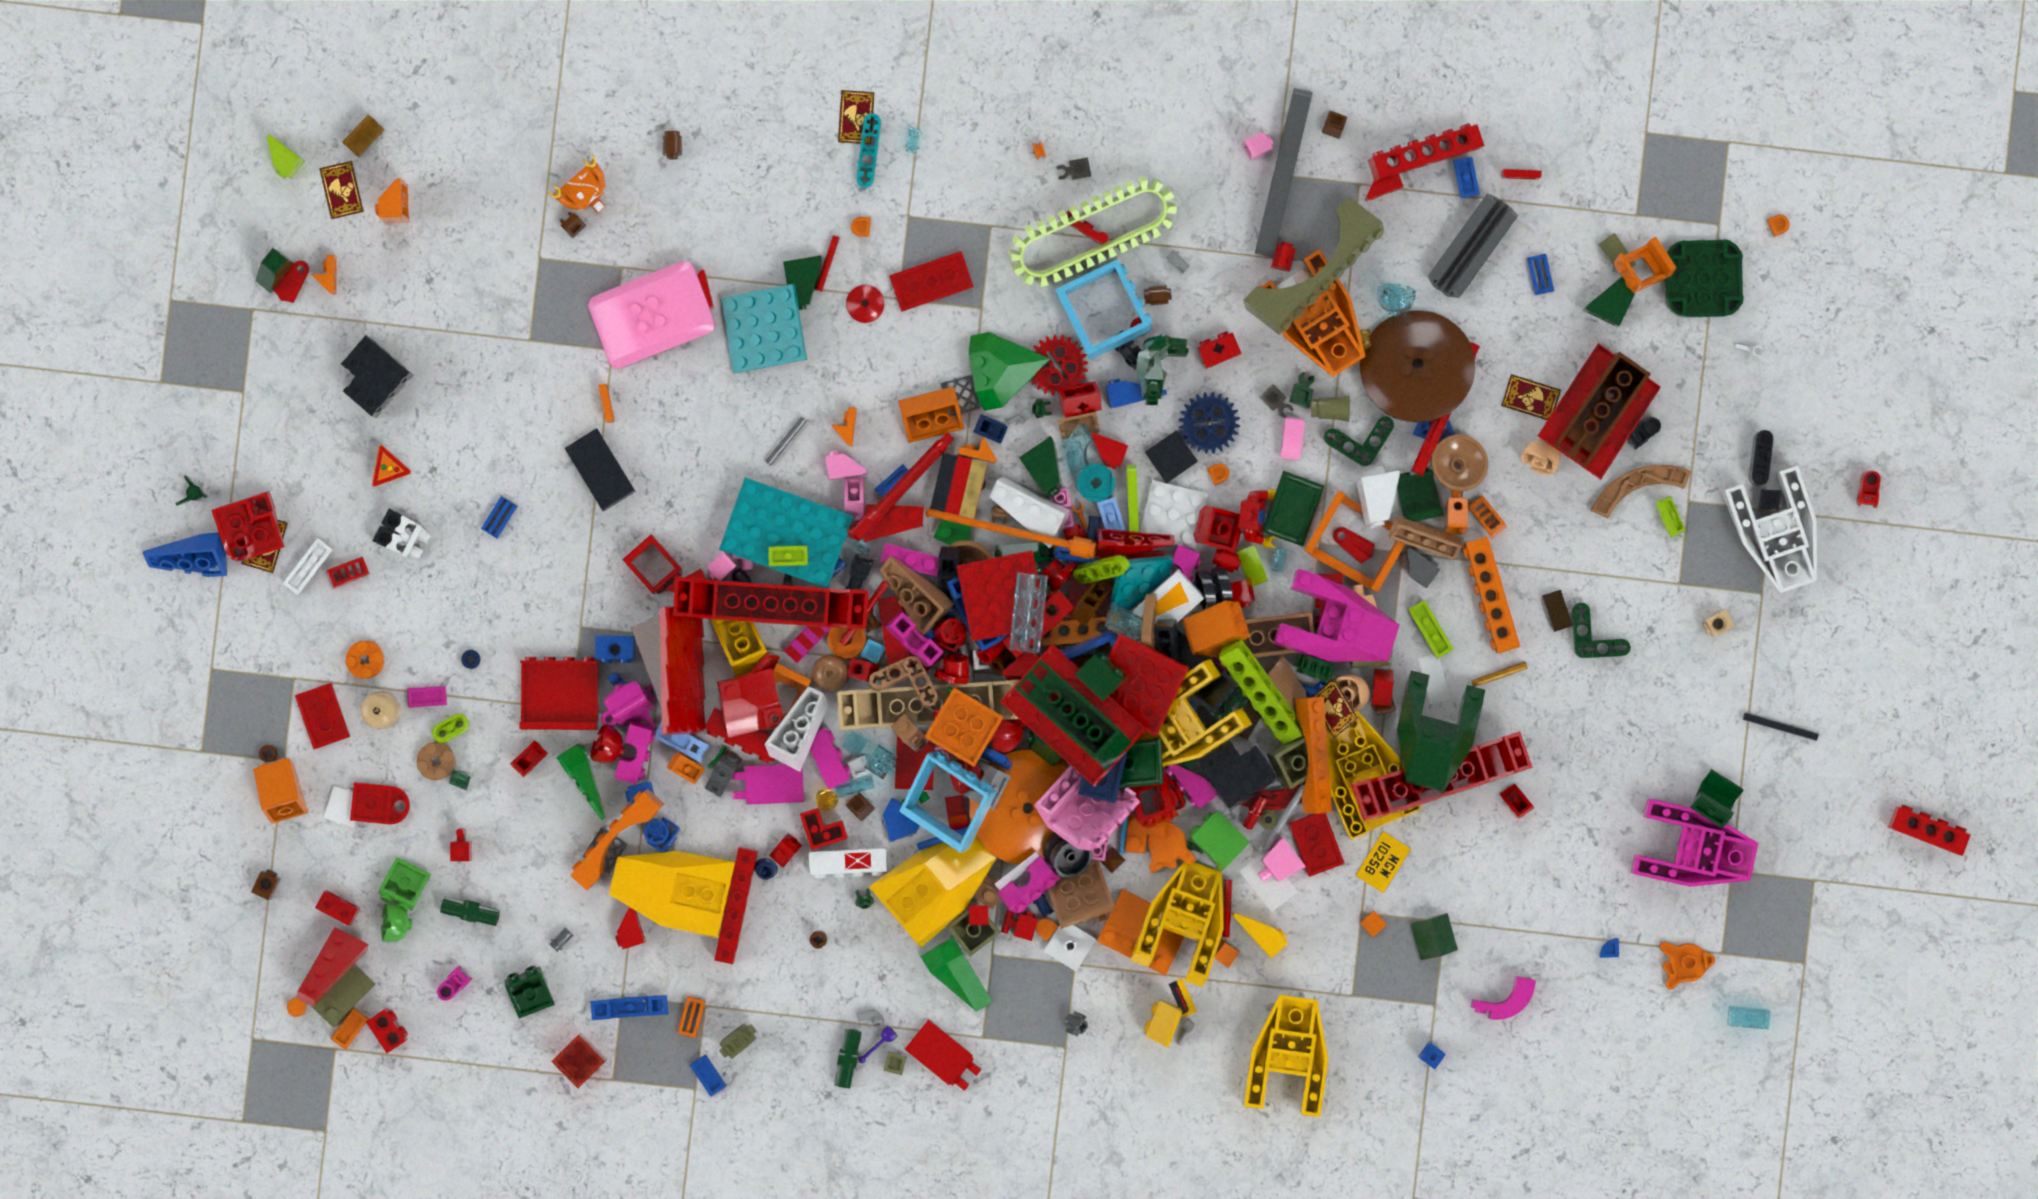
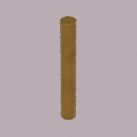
M1522 662L1473 679L1471 683L1472 686L1476 687L1528 669L1526 662Z

